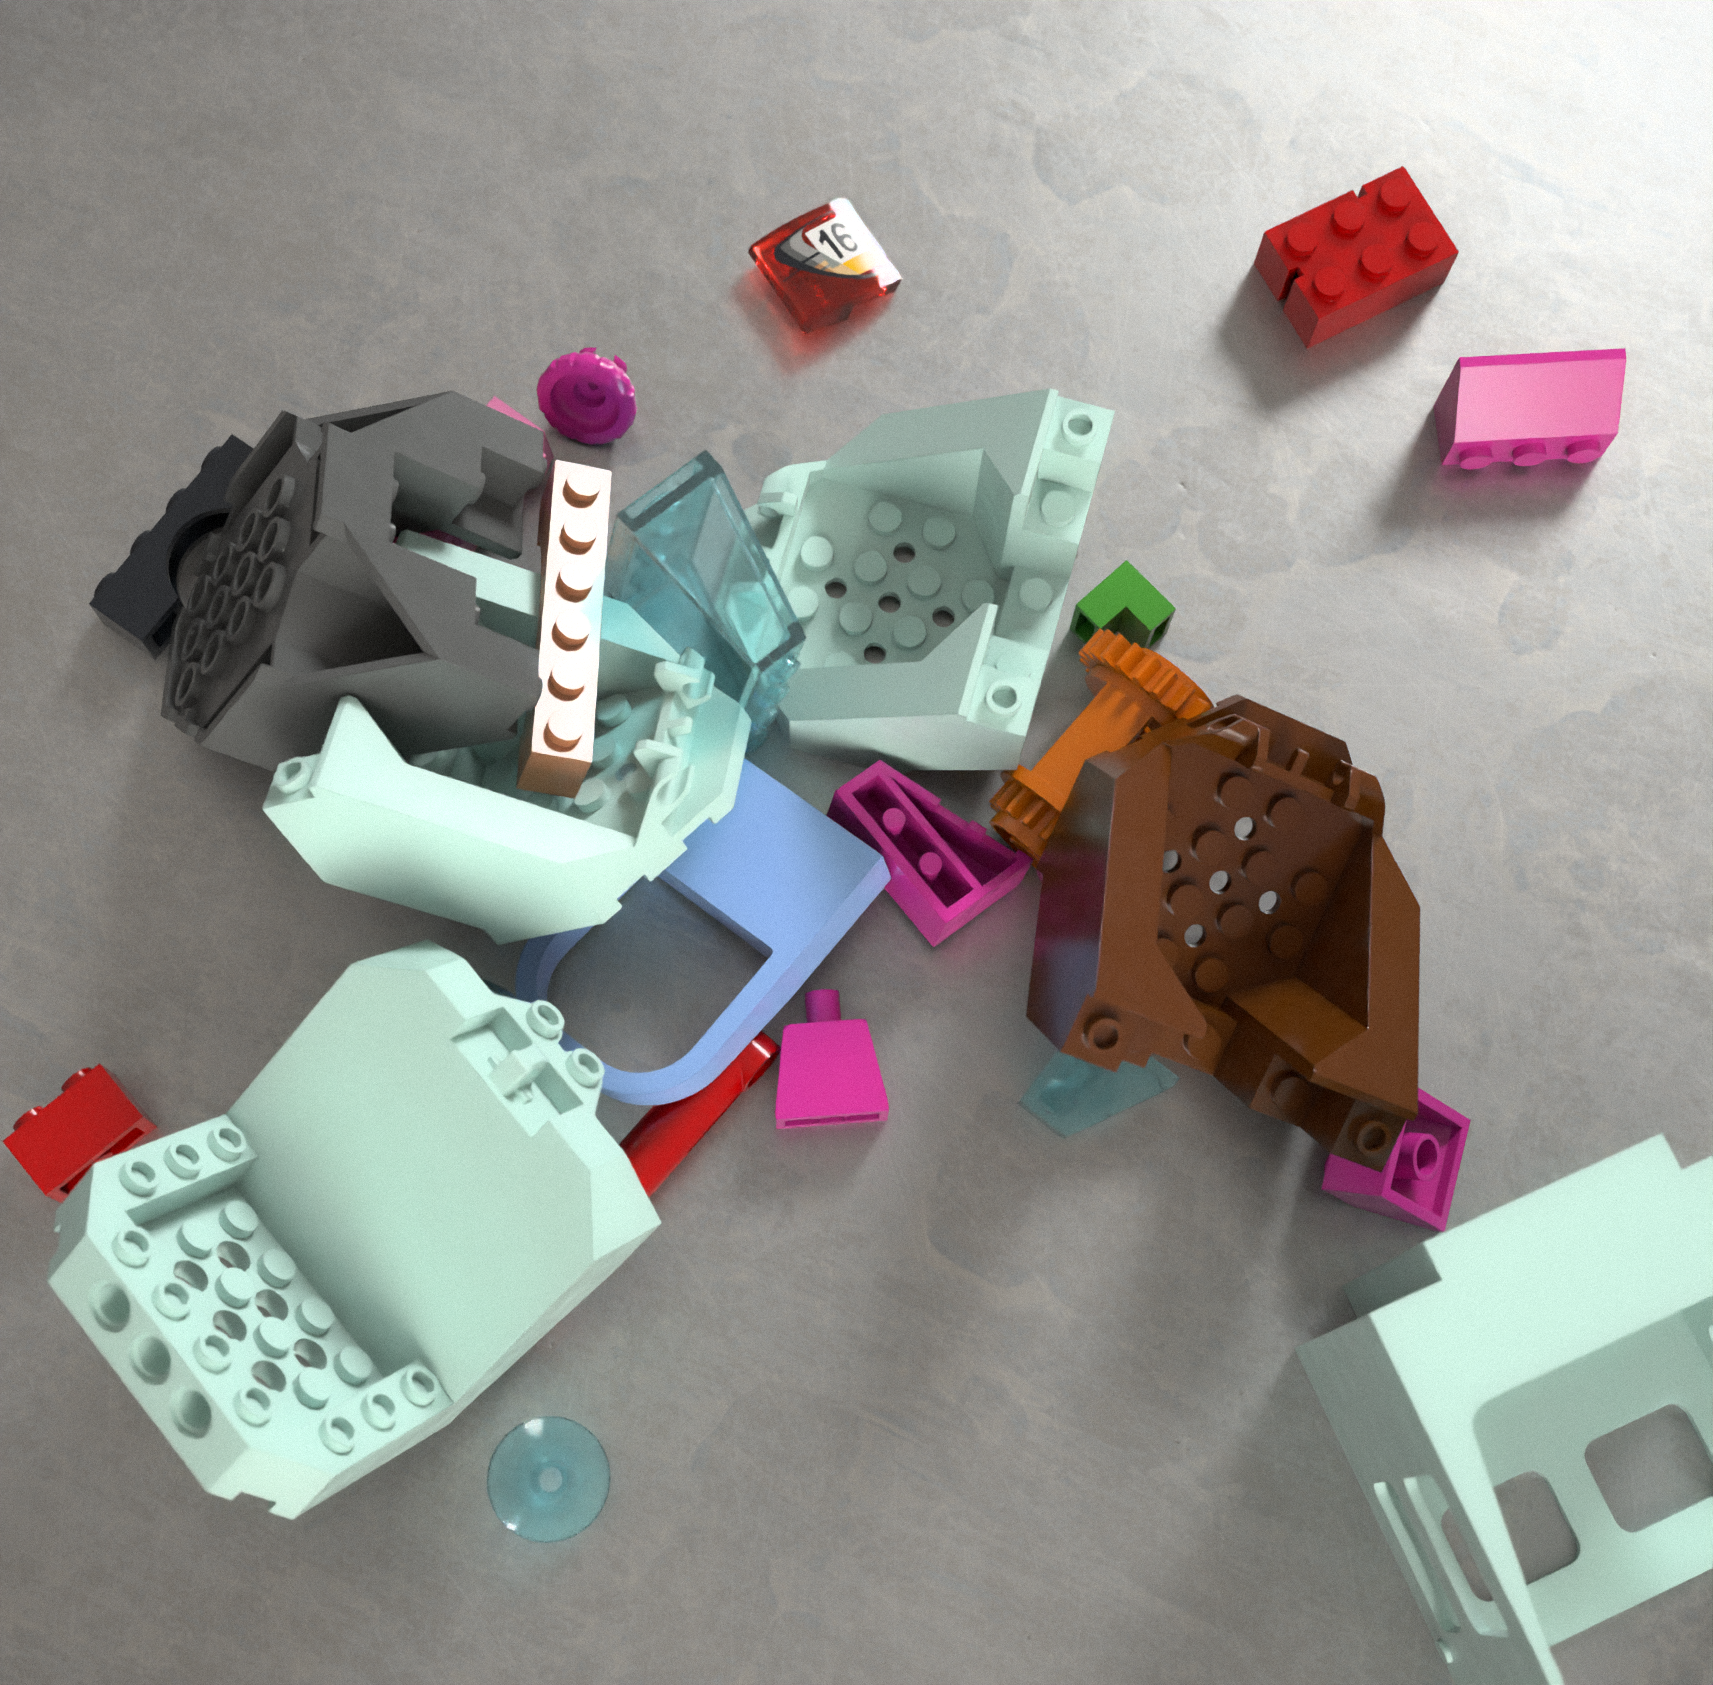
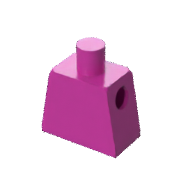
M822 989L805 993L807 1023L783 1026L775 1107L776 1129L887 1121L889 1114L888 1099L866 1019H841L838 990Z

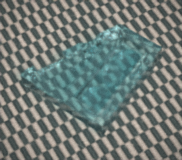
M1058 1050L1017 1104L1064 1140L1171 1089L1180 1078L1152 1056H1150L1145 1068L1122 1060L1115 1073Z

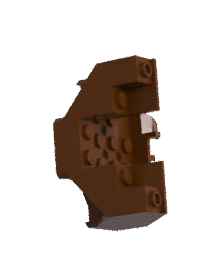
M1239 694L1217 702V707L1190 719L1182 717L1140 736L1141 740L1114 752L1106 750L1085 759L1036 866V871L1042 885L1026 1017L1060 1052L1115 1073L1122 1060L1145 1068L1151 1054L1154 1053L1212 1075L1248 1108L1298 1126L1330 1154L1382 1173L1407 1119L1414 1121L1418 1114L1420 905L1383 838L1385 799L1377 777L1353 766L1345 741ZM1250 817L1252 821L1250 833L1244 837H1237L1235 834L1236 823L1241 818ZM1174 850L1177 853L1175 866L1169 870H1163L1164 853ZM1218 871H1225L1227 874L1226 885L1220 890H1211L1209 882L1212 875ZM1269 891L1275 892L1276 903L1270 910L1262 911L1259 907L1261 896ZM1192 925H1201V938L1196 943L1187 944L1184 938L1186 930Z

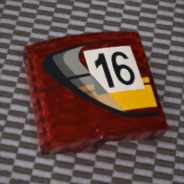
M845 197L815 208L783 224L750 245L748 254L804 334L847 320L854 306L895 292L902 280L900 274Z

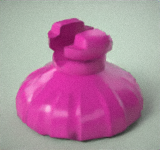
M584 348L579 353L572 352L556 358L550 363L544 373L541 374L536 388L539 410L544 413V417L550 425L556 428L560 434L590 445L597 443L602 445L615 439H621L630 426L633 425L638 409L635 389L627 375V365L617 355H614L613 361L605 357H599L596 354V348Z

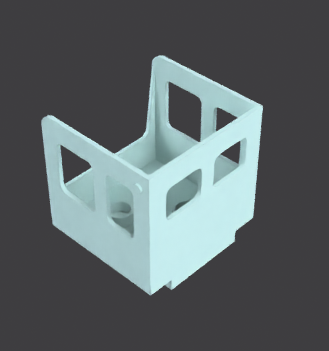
M1661 1133L1435 1236L1342 1285L1358 1319L1294 1348L1435 1640L1436 1649L1443 1662L1447 1665L1456 1685H1564L1548 1647L1713 1568V1494L1636 1532H1627L1616 1523L1585 1461V1449L1592 1440L1671 1404L1685 1411L1713 1464V1156L1681 1170L1665 1137ZM1532 1471L1541 1475L1546 1481L1575 1539L1577 1552L1569 1564L1525 1584L1493 1487L1524 1472ZM1447 1509H1450L1494 1600L1483 1601L1472 1592L1442 1530L1441 1520Z

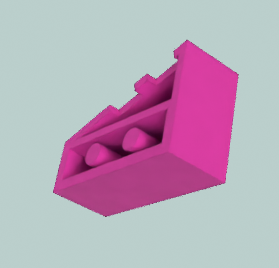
M879 760L835 790L826 816L883 855L892 878L884 887L885 890L934 948L1017 887L1034 859L1019 849L1014 853L985 834L987 831L985 827L974 820H971L970 823L966 822L940 805V798Z

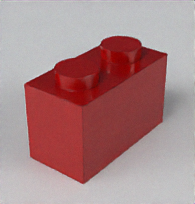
M100 1063L93 1069L86 1067L69 1077L61 1087L62 1094L47 1106H37L24 1113L14 1123V1132L2 1141L44 1195L61 1204L95 1163L128 1151L157 1128V1125L118 1077Z

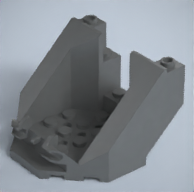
M455 391L303 419L282 410L230 480L223 500L233 504L221 536L212 532L209 533L193 575L199 578L192 588L187 607L180 606L172 625L160 715L166 720L175 722L174 726L184 734L194 737V741L198 745L273 772L277 771L279 763L296 757L303 758L321 753L340 697L348 695L359 700L402 757L514 739L518 735V718L525 711L530 712L533 710L542 694L543 680L539 677V650L478 625L480 607L476 605V577L393 543L394 537H398L400 532L404 530L416 533L441 530L507 559L519 558L522 554L524 494L529 489L534 490L539 486L547 469V459L543 457L544 432Z

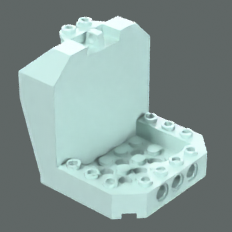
M428 939L352 963L226 1114L95 1163L56 1210L53 1231L60 1233L58 1251L49 1261L48 1284L208 1493L233 1500L240 1491L269 1500L268 1512L289 1519L296 1518L450 1424L471 1402L610 1276L662 1223L625 1152L594 1116L602 1087V1077L605 1072L604 1066L595 1054L586 1049L578 1048L567 1052L562 1049L558 1042L562 1039L564 1018L555 1006L543 1000L528 1003L493 994L464 958ZM218 1256L228 1260L234 1268H226L220 1262ZM175 1276H179L185 1279L192 1286V1288H190V1286L187 1283H185L181 1279L176 1278ZM256 1305L268 1310L273 1317H264ZM213 1325H216L224 1329L231 1336V1338H229L226 1334L222 1333L221 1331L216 1330ZM294 1354L305 1358L311 1367H303L297 1361ZM252 1375L263 1379L269 1385L270 1389H268L260 1383H257Z

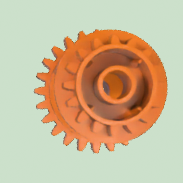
M1101 628L1098 629L1078 652V655L1081 657L1079 661L1087 667L1085 670L1087 673L1085 682L1095 698L1031 771L1019 764L1017 770H1003L1000 773V777L1004 785L989 801L990 807L996 812L989 821L991 827L1015 852L1019 849L1034 860L1031 865L1035 869L1085 759L1106 750L1114 752L1141 740L1140 736L1182 717L1190 719L1215 708L1203 690L1173 663L1150 649L1141 648L1135 642L1131 645L1121 634L1116 636L1109 629H1106L1105 632Z

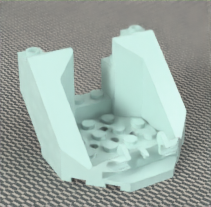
M1050 388L882 414L829 459L792 464L775 471L764 479L757 504L744 511L714 606V618L724 635H727L741 659L743 668L762 700H765L790 748L866 769L881 760L903 775L911 770H1017L1115 411L1058 396V390ZM903 546L909 547L914 551L915 557L907 563L899 562L894 557L895 550ZM832 582H840L845 585L847 592L841 598H832L825 591L827 585ZM886 596H893L900 602V608L893 613L884 612L879 606L880 600ZM941 610L948 611L952 614L954 622L948 627H939L934 623L933 615ZM872 646L880 647L884 650L886 656L880 663H870L864 657L866 649Z
M410 530L400 532L397 542L394 544L477 578L476 605L480 607L478 625L535 648L541 574ZM603 596L592 763L575 799L516 789L520 737L524 728L526 711L518 718V735L512 740L411 755L408 764L359 700L348 695L340 697L321 753L303 758L296 757L279 763L262 810L323 882L481 928L497 945L604 924L623 907L617 900L618 897L642 876L651 882L687 850L683 840L707 818L716 824L734 808L752 721L741 704L713 686L715 675L703 668L705 659L698 652L690 647H686L680 656L629 604Z

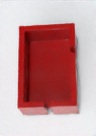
M1402 166L1362 185L1358 197L1351 190L1264 231L1254 265L1277 302L1288 295L1283 312L1306 349L1443 284L1459 251L1405 167ZM1296 272H1297V274L1299 275V278L1294 279V276H1295V274H1296Z

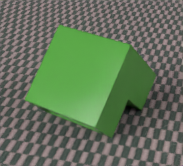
M1126 560L1076 604L1069 629L1084 645L1101 628L1104 632L1106 629H1109L1114 634L1119 632L1131 645L1135 642L1141 648L1150 649L1167 634L1176 608Z

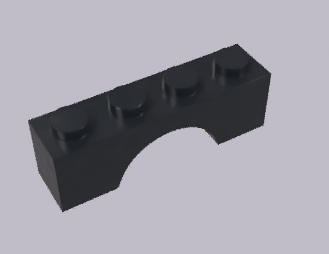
M233 434L222 446L213 448L207 454L202 463L200 473L187 488H181L174 493L166 506V513L151 530L142 532L136 538L130 549L129 557L116 572L107 574L99 582L94 592V598L89 603L104 625L154 660L170 644L171 629L180 606L185 608L179 591L182 567L189 554L196 546L208 538L210 532L218 534L223 531L233 504L223 500L231 478L254 449Z

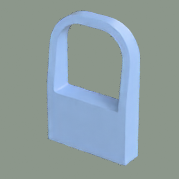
M745 758L743 760L734 808L716 824L707 818L683 840L687 850L663 870L658 877L766 956L768 960L697 1044L677 1062L656 1071L634 1073L613 1068L601 1061L605 1072L602 1077L600 1092L618 1101L635 1105L671 1103L695 1094L714 1081L792 998L892 879L883 855ZM627 889L620 897H618L617 900L619 901L629 889ZM593 926L530 938L521 953L515 977L516 1000L534 1003L538 1000L547 1002L548 985L555 967L565 954ZM562 1030V1039L558 1044L565 1052L574 1051L578 1048L586 1049Z

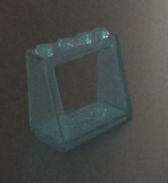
M704 450L616 514L605 559L603 596L629 604L680 656L686 647H690L705 659L703 668L715 675L713 686L741 704L752 721L744 755L748 757L757 751L771 735L767 729L780 714V710L777 708L778 703L783 700L791 689L787 682L801 666L797 659L807 637L722 466L707 450ZM735 650L752 667L749 678Z

